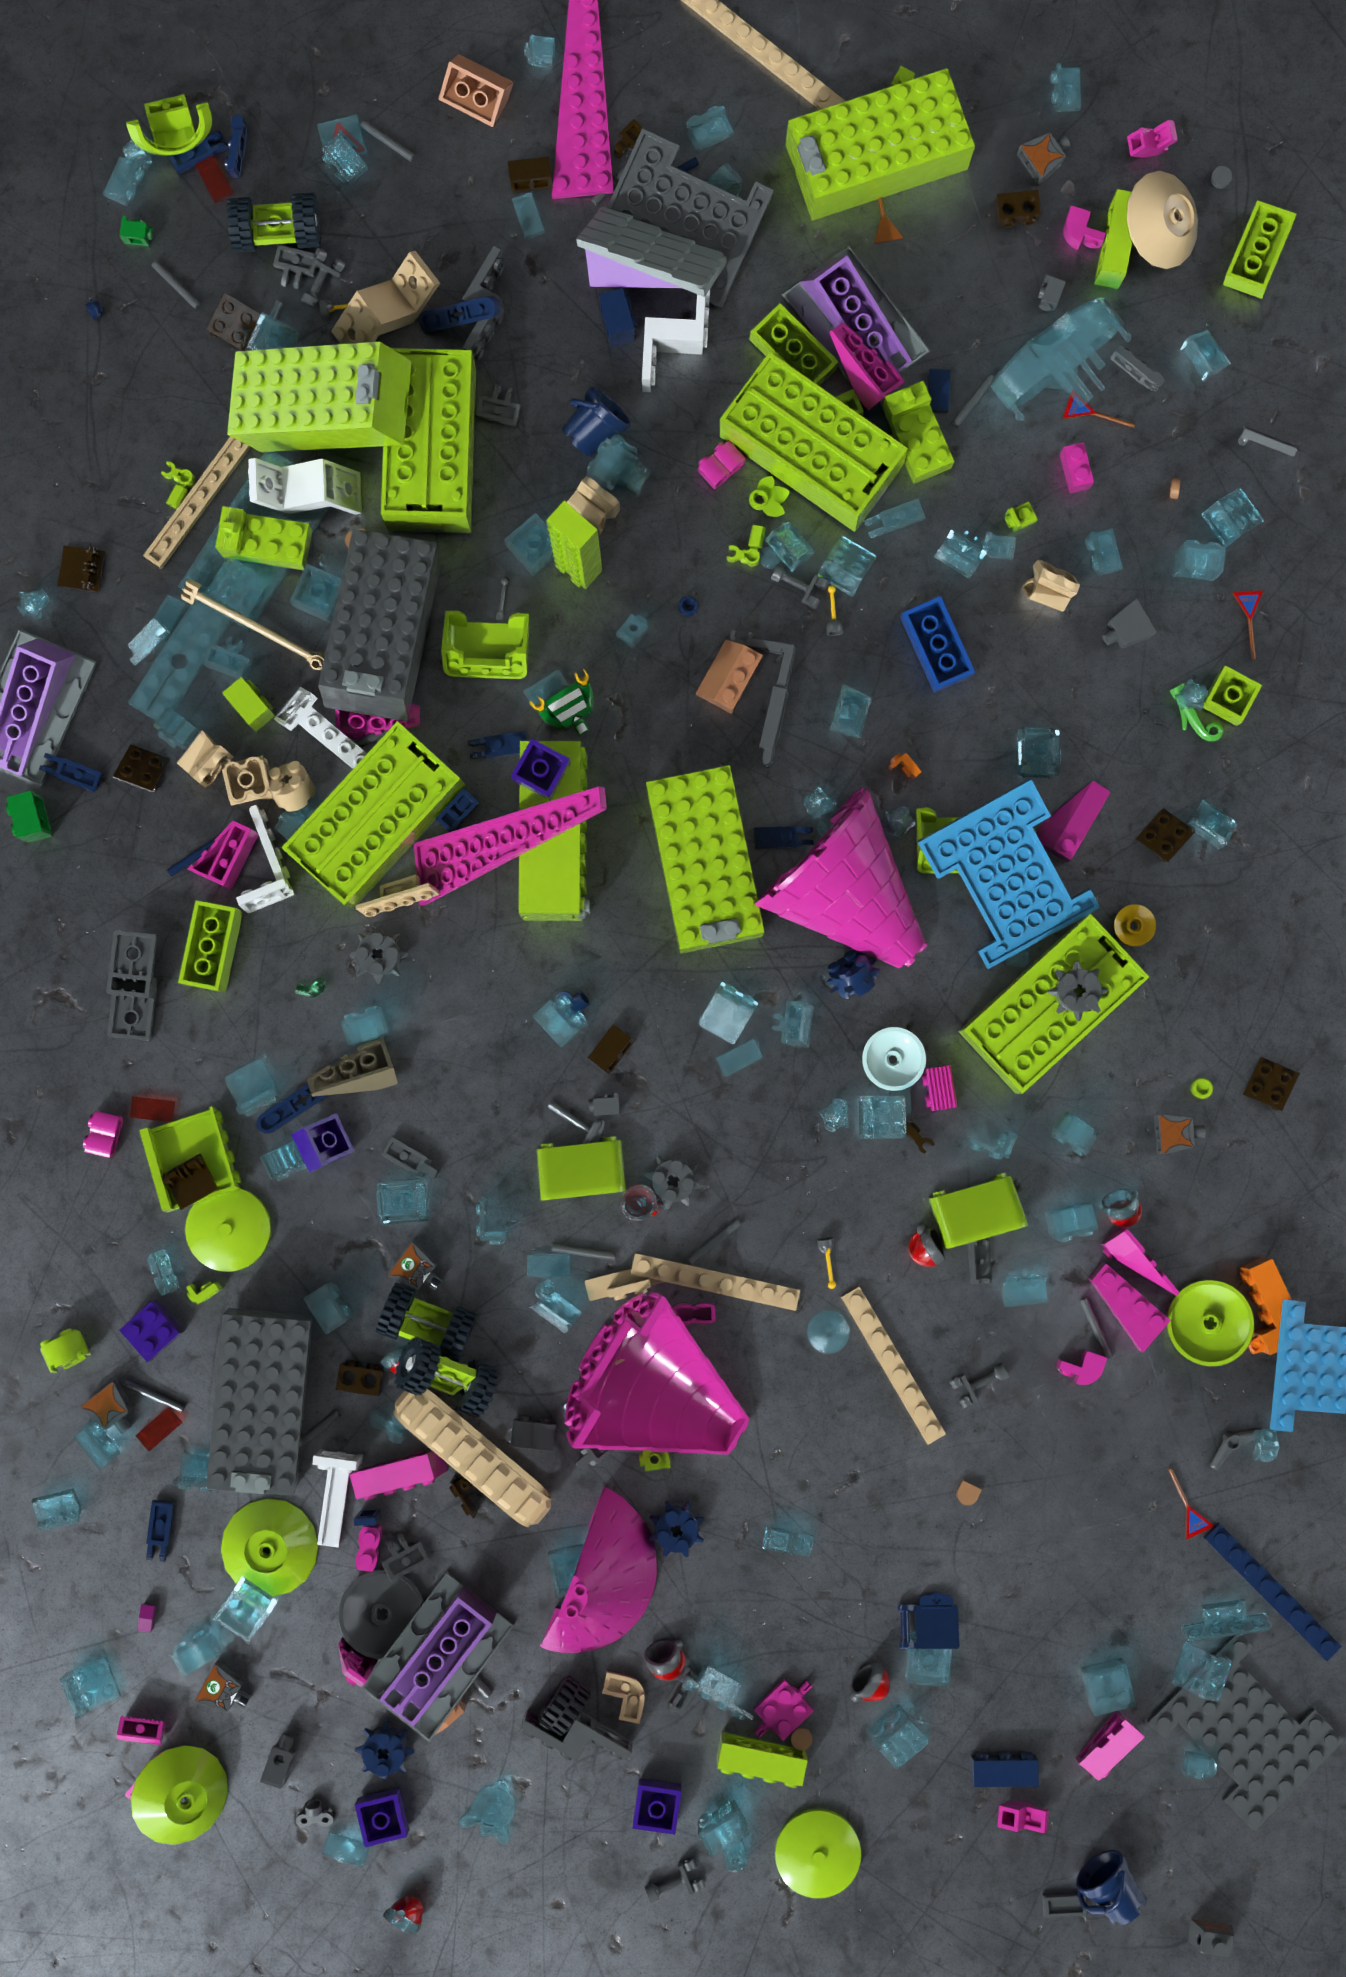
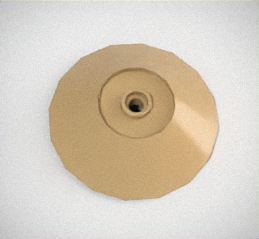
M1163 171L1145 174L1134 185L1128 200L1127 224L1131 240L1138 253L1152 266L1163 269L1179 266L1191 255L1197 240L1198 217L1195 202L1187 187L1173 174Z

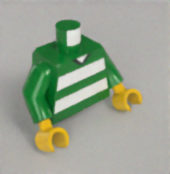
M584 669L585 676L583 678H578L577 673H575V678L578 682L545 701L536 696L539 699L537 705H534L531 701L529 702L537 710L545 723L557 729L563 728L565 731L574 727L578 736L589 731L584 720L590 717L594 694L588 681L589 676Z

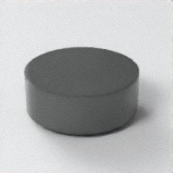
M1218 166L1212 172L1210 181L1214 187L1223 189L1230 184L1233 175L1228 167Z

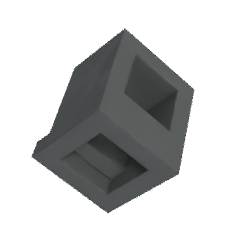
M1046 274L1038 298L1041 299L1040 309L1055 311L1066 281Z
M614 1093L613 1098H610V1094H597L596 1099H589V1111L594 1112V1116L620 1114L619 1094Z

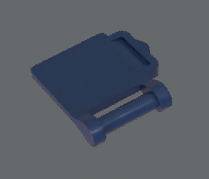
M936 1592L931 1595L921 1596L919 1598V1605H898L901 1620V1642H899V1649L959 1648L958 1606L953 1605L952 1596ZM909 1612H915L916 1642H910Z

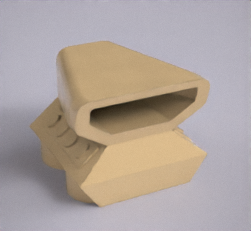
M588 476L580 482L577 490L567 501L572 508L598 530L599 536L604 528L606 519L615 518L620 511V502Z
M1037 560L1033 565L1034 578L1027 580L1022 586V590L1028 599L1063 612L1070 599L1078 593L1080 584L1075 576L1067 571L1058 569L1045 561Z
M202 730L178 760L177 764L206 788L214 782L222 771V765L231 762L234 756L222 746L216 745L210 735Z
M263 755L222 765V773L231 806L257 799L273 800L268 790L270 788L268 778L270 768L267 759Z

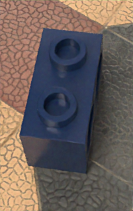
M463 788L435 820L447 831H455L478 806L479 801Z

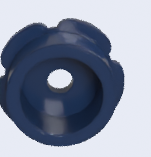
M90 299V302L85 304L93 320L98 317L101 318L100 314L103 313L99 302H93Z
M691 596L683 597L679 601V612L685 614L686 617L693 616L699 609V605L696 603L697 600Z

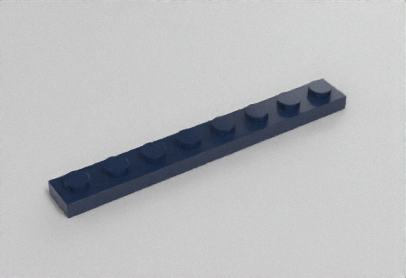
M1217 1523L1203 1537L1324 1660L1328 1661L1342 1647L1220 1523Z

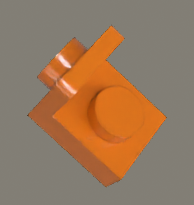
M898 753L890 760L892 763L889 766L890 771L901 764L903 766L901 770L908 778L911 776L914 780L922 773L907 753L902 756Z

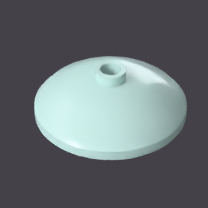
M889 1027L876 1032L867 1041L862 1054V1064L867 1077L876 1086L885 1090L898 1091L912 1086L919 1080L925 1069L926 1054L921 1041L912 1032L899 1027ZM890 1056L896 1057L894 1064L889 1062Z

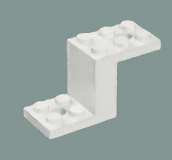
M710 290L705 297L697 294L696 320L645 317L642 392H651V386H655L656 373L655 366L652 365H656L657 352L702 354L703 347L707 348L708 328L704 327H708Z
M257 458L248 459L250 502L287 514L329 506L355 515L362 513L361 477L358 471L325 459L286 467H279Z

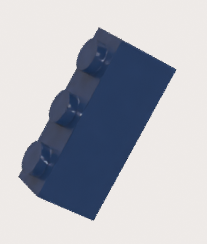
M1026 1751L1020 1752L1019 1755H1011L1009 1752H999L998 1755L978 1752L976 1755H971V1782L974 1787H1039L1038 1759L1036 1755Z

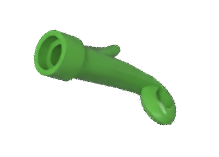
M1185 683L1169 690L1179 706L1183 730L1187 729L1189 721L1196 733L1206 741H1217L1222 737L1223 727L1220 723L1211 722L1204 728L1188 694L1189 690ZM1212 727L1217 730L1215 735L1209 734Z

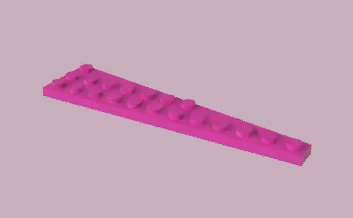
M569 0L552 199L614 193L598 0Z
M598 786L414 843L416 875L420 877V884L430 883L440 892V895L434 896L429 900L419 901V905L425 906L606 810L605 787Z

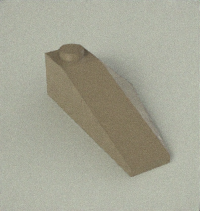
M383 1038L357 1047L356 1052L349 1056H342L340 1058L341 1061L335 1065H328L307 1078L312 1097L374 1091L398 1084Z

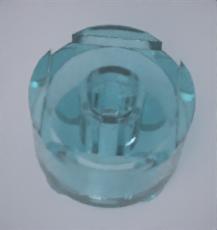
M1066 1109L1051 1129L1053 1132L1051 1136L1062 1144L1067 1141L1070 1143L1069 1148L1080 1156L1083 1153H1088L1101 1134L1072 1113L1070 1114Z

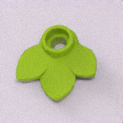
M768 476L759 481L757 489L750 494L749 503L755 510H763L767 516L779 517L785 514L780 504L788 498L790 491L780 486H774L773 476ZM761 497L763 502L757 503L755 499Z

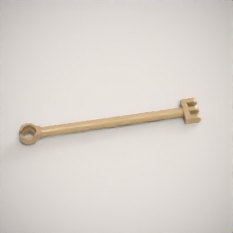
M187 579L181 599L192 605L197 599L306 658L313 669H322L325 653L309 651L203 594L200 592L201 584L192 579Z

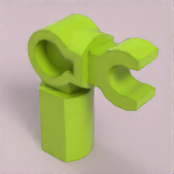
M167 461V466L172 469L169 473L162 471L161 474L166 479L174 478V481L178 482V484H175L166 504L177 509L188 494L187 489L195 485L196 478L191 471L181 468L177 469L172 462Z
M752 525L748 543L750 549L739 550L737 546L730 545L729 550L735 551L736 555L734 557L727 556V561L734 563L739 560L741 563L748 564L751 567L757 566L761 561L759 550L762 549L766 528Z

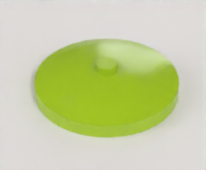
M240 1188L195 1203L191 1207L186 1220V1240L193 1255L205 1266L223 1272L241 1270L252 1265L265 1252L271 1237L270 1216L265 1205L256 1195Z
M1204 1280L1185 1287L1172 1301L1167 1315L1171 1320L1167 1324L1168 1333L1175 1348L1188 1360L1203 1366H1221L1236 1360L1249 1347L1254 1334V1315L1247 1299L1237 1289L1220 1281Z
M820 1808L808 1809L791 1817L780 1830L775 1845L776 1865L784 1882L795 1892L810 1898L831 1897L847 1888L859 1870L861 1862L859 1839L852 1825L838 1813Z

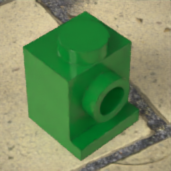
M122 216L120 238L124 244L149 247V241L153 239V227L148 226L143 220L133 219V221H129L127 216Z

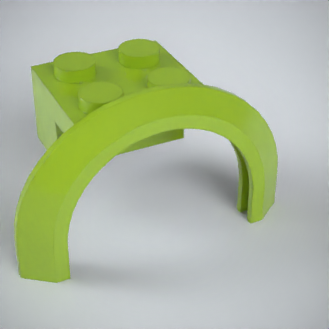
M185 94L144 104L154 143L143 134L138 119L126 122L131 139L141 149L156 155H177L187 152L203 142L210 132L212 115L208 102L196 105L199 126L195 132Z

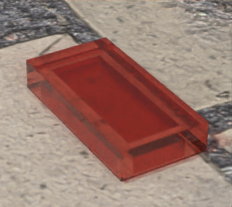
M213 156L195 165L215 203L233 194Z
M132 1097L129 1118L173 1122L175 1101Z
M167 1407L135 1436L150 1452L183 1422L170 1407Z

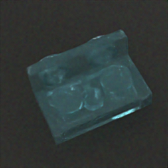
M1057 63L1054 71H1051L1050 77L1051 84H1054L1051 103L1055 104V112L1080 111V67L1061 68V63Z
M723 105L720 107L714 106L703 115H694L686 122V132L696 153L734 135V131L725 115Z
M120 156L103 192L104 196L128 206L130 200L132 201L135 197V188L138 182H141L144 177V168L141 162L138 160L132 162Z
M1113 529L1097 533L1095 531L1090 532L1087 539H1085L1087 550L1091 551L1092 554L1091 567L1093 571H1096L1097 576L1121 571L1123 566Z
M153 618L128 644V647L134 654L129 660L135 666L144 660L170 633L157 618Z
M1040 1273L1027 1274L1028 1278L1019 1279V1276L1006 1277L1007 1281H1001L1004 1307L1048 1302L1045 1286L1046 1277L1040 1276Z

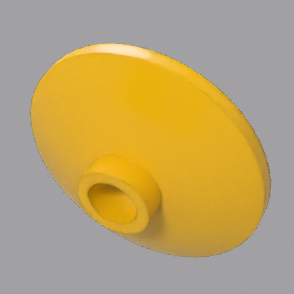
M1138 904L1128 905L1117 913L1114 920V931L1118 939L1124 944L1141 946L1149 942L1154 936L1156 920L1148 908ZM1131 922L1136 923L1137 928L1135 930L1130 928Z

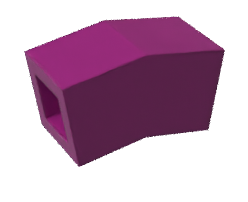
M141 1604L137 1631L151 1633L154 1628L156 1605Z

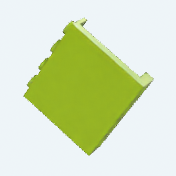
M213 1106L209 1107L210 1110L152 1129L144 1128L139 1130L160 1206L164 1212L168 1213L180 1208L169 1185L164 1183L162 1179L164 1177L163 1174L200 1153L218 1190L195 1203L240 1189L239 1183L241 1178L239 1172L235 1171L233 1166L235 1157L232 1150L229 1151L228 1149L229 1137L226 1130L223 1131L221 1125L224 1122L221 1111H217Z

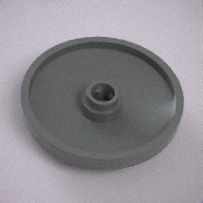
M376 1570L360 1576L346 1589L339 1605L338 1622L345 1641L352 1649L363 1656L382 1659L424 1603L422 1596L414 1583L404 1575L390 1582L385 1570Z

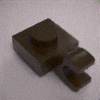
M635 119L619 133L621 140L614 146V153L619 158L624 155L629 146L632 149L634 148L643 128Z
M905 1121L900 1126L902 1131L917 1145L921 1153H926L923 1149L925 1142H928L931 1146L935 1145L930 1138L921 1137L919 1134L921 1130L914 1122L909 1123Z

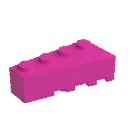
M1101 1262L1088 1277L1138 1351L1144 1352L1171 1321L1106 1263Z
M431 1450L426 1454L424 1451L417 1452L408 1456L407 1459H404V1457L388 1461V1464L382 1462L358 1469L349 1475L356 1499L364 1497L366 1501L376 1498V1494L383 1493L386 1496L395 1493L398 1488L403 1487V1491L415 1488V1484L421 1482L423 1486L435 1482V1478L448 1471L446 1462Z

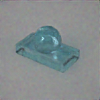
M330 1831L322 1854L335 1858L339 1863H349L363 1868L369 1847H364L363 1842Z

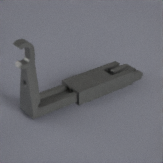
M733 629L730 633L731 641L749 648L783 656L776 687L773 686L759 745L760 750L764 752L762 762L765 767L770 768L773 765L789 698L787 689L796 648L795 645L754 639L751 632L748 634L747 640L735 639L737 633Z

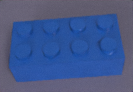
M941 596L902 613L900 619L934 693L971 678L974 675L975 670Z

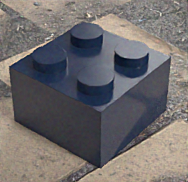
M623 288L599 294L600 311L610 347L634 342V334H637V322L635 315L632 314L629 294L625 295Z

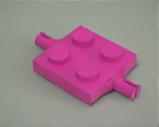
M783 1678L753 1707L754 1711L763 1721L754 1731L755 1734L761 1738L770 1729L784 1741L814 1712V1709L804 1697L813 1686L806 1680L797 1689Z

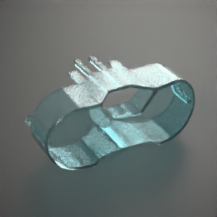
M1099 297L1089 300L1069 310L1048 328L1027 341L993 378L990 387L1008 412L1013 411L1016 414L1015 418L1018 421L1025 419L1018 408L1035 397L1044 388L1059 390L1063 388L1066 394L1069 393L1079 407L1082 408L1091 401L1093 395L1077 376L1078 366L1081 365L1102 392L1105 387L1085 362L1086 358L1089 357L1097 369L1101 370L1106 364L1096 351L1118 331L1127 343L1131 340V334L1124 330L1123 320L1105 298Z

